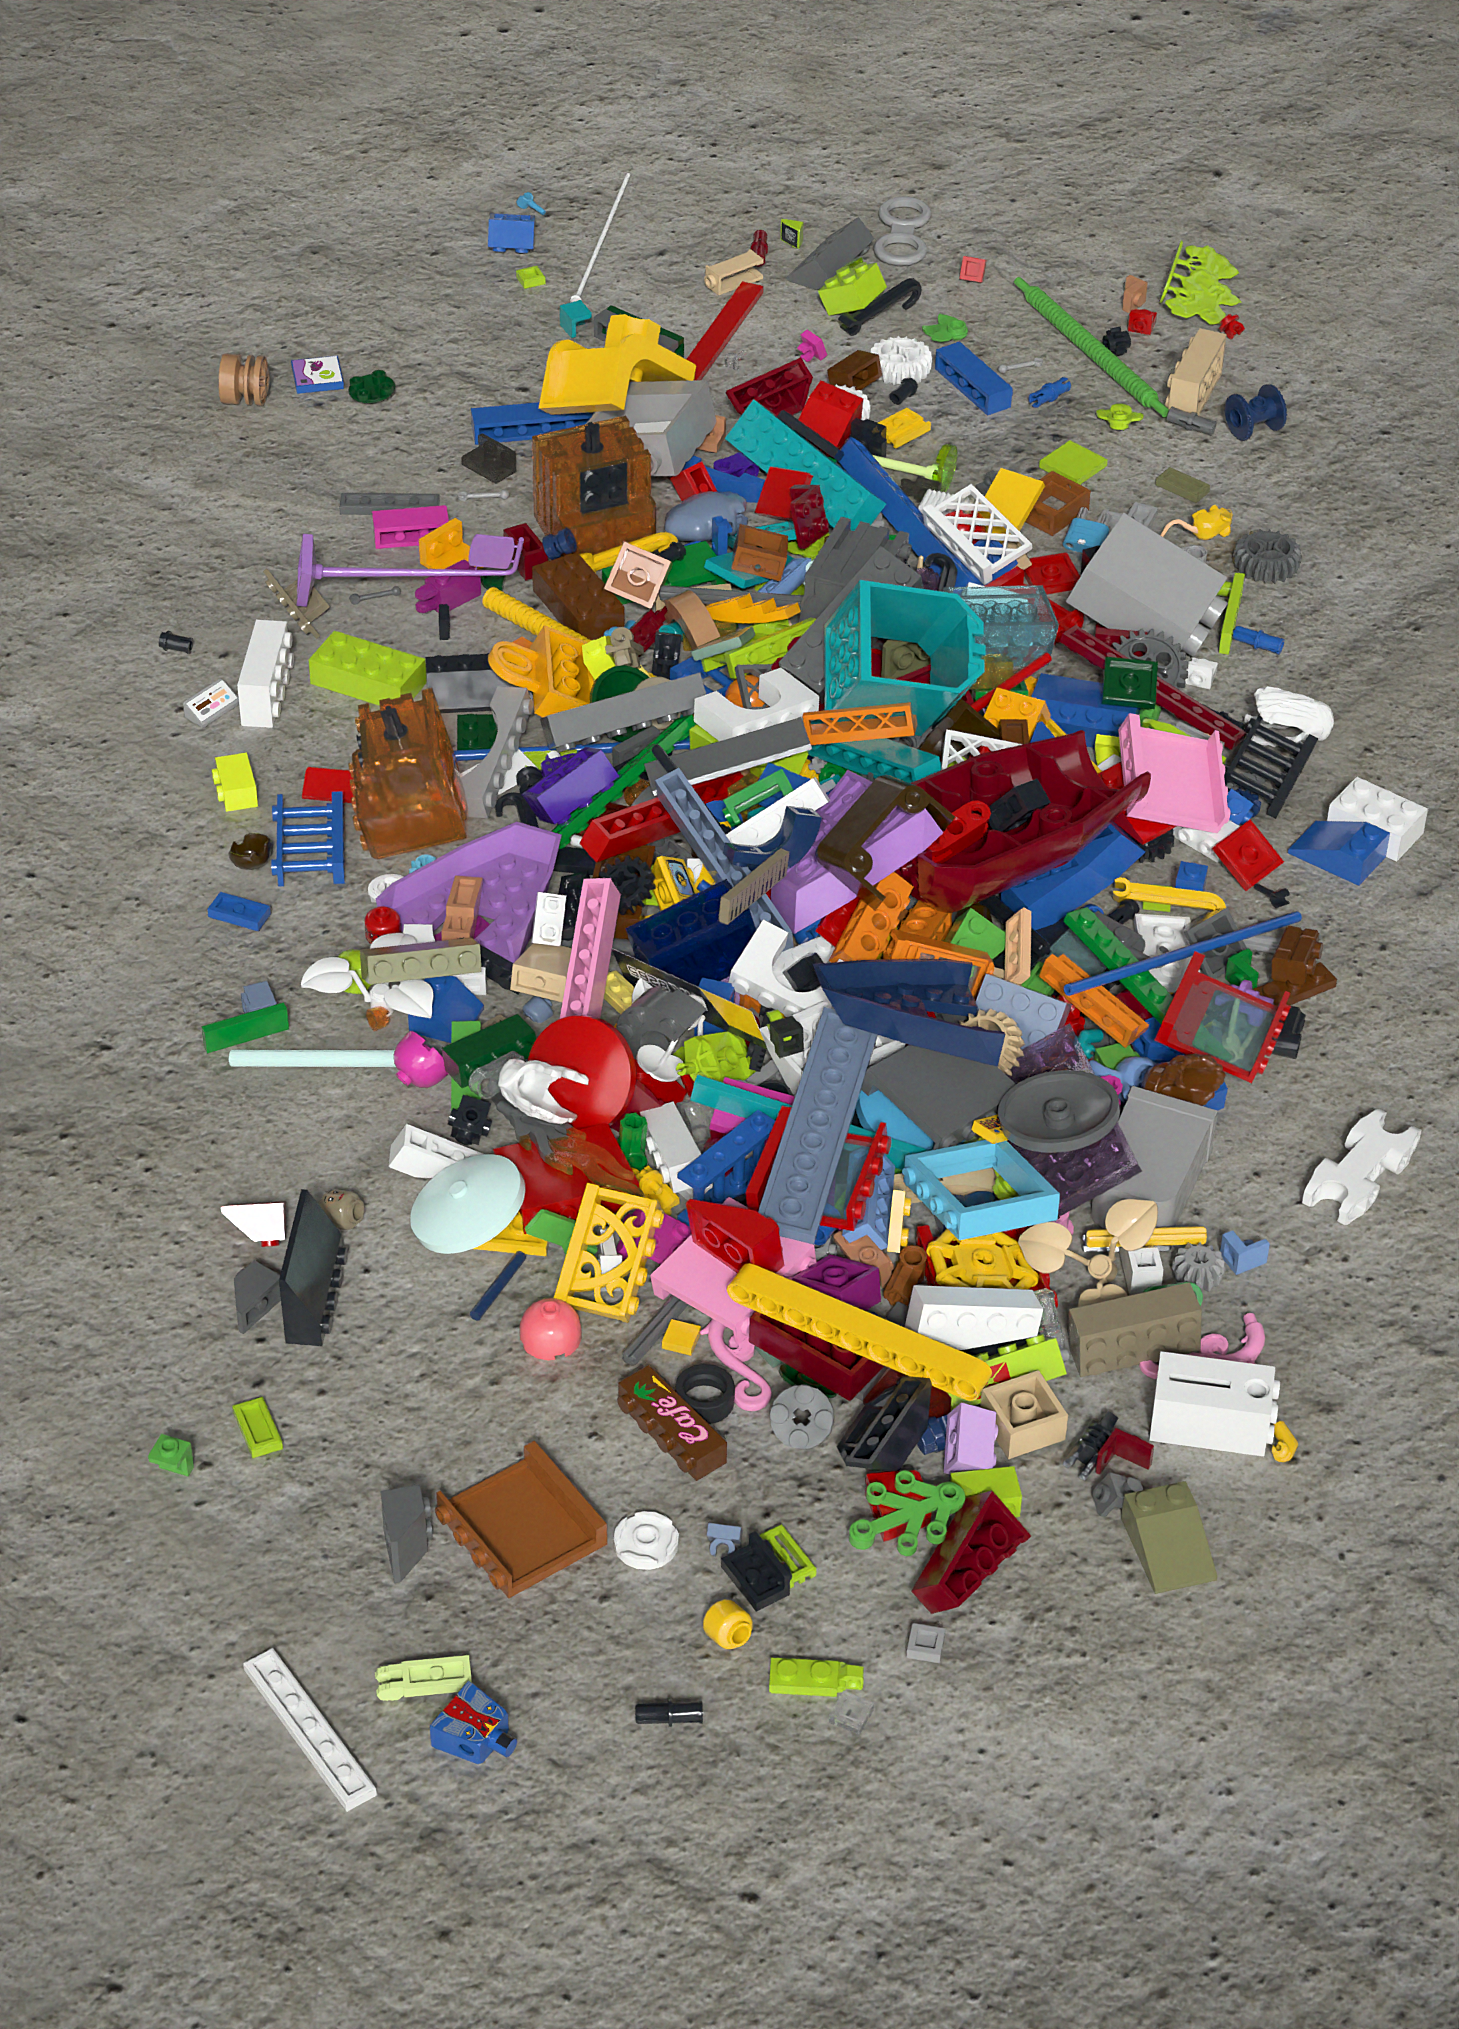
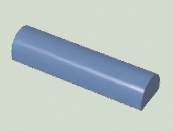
M793 559L784 567L781 581L770 579L757 592L791 594L805 581L806 565L812 559ZM738 623L740 629L753 625V623Z

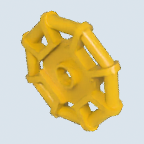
M946 1228L935 1241L930 1242L927 1246V1254L932 1259L937 1275L936 1282L940 1286L1029 1290L1038 1283L1039 1275L1027 1263L1019 1243L1003 1232L958 1240ZM957 1240L959 1243L956 1246L949 1245L951 1241ZM995 1243H998L999 1245H1001L1002 1248H1000V1247H998L997 1245H995ZM944 1257L951 1259L952 1267L947 1268ZM1015 1260H1018L1020 1266L1016 1265ZM1011 1278L1020 1280L1015 1287L1009 1282Z

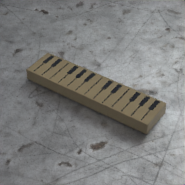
M782 848L776 851L721 897L720 922L728 925L787 875L789 851Z

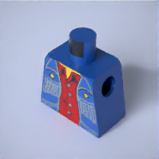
M469 1681L430 1725L432 1747L475 1764L483 1763L493 1750L505 1757H509L516 1748L517 1739L507 1734L509 1725L506 1710Z

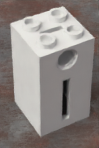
M1161 1351L1149 1441L1264 1456L1266 1444L1273 1443L1275 1425H1270V1423L1276 1424L1278 1412L1277 1401H1272L1273 1399L1278 1400L1280 1380H1274L1275 1367Z

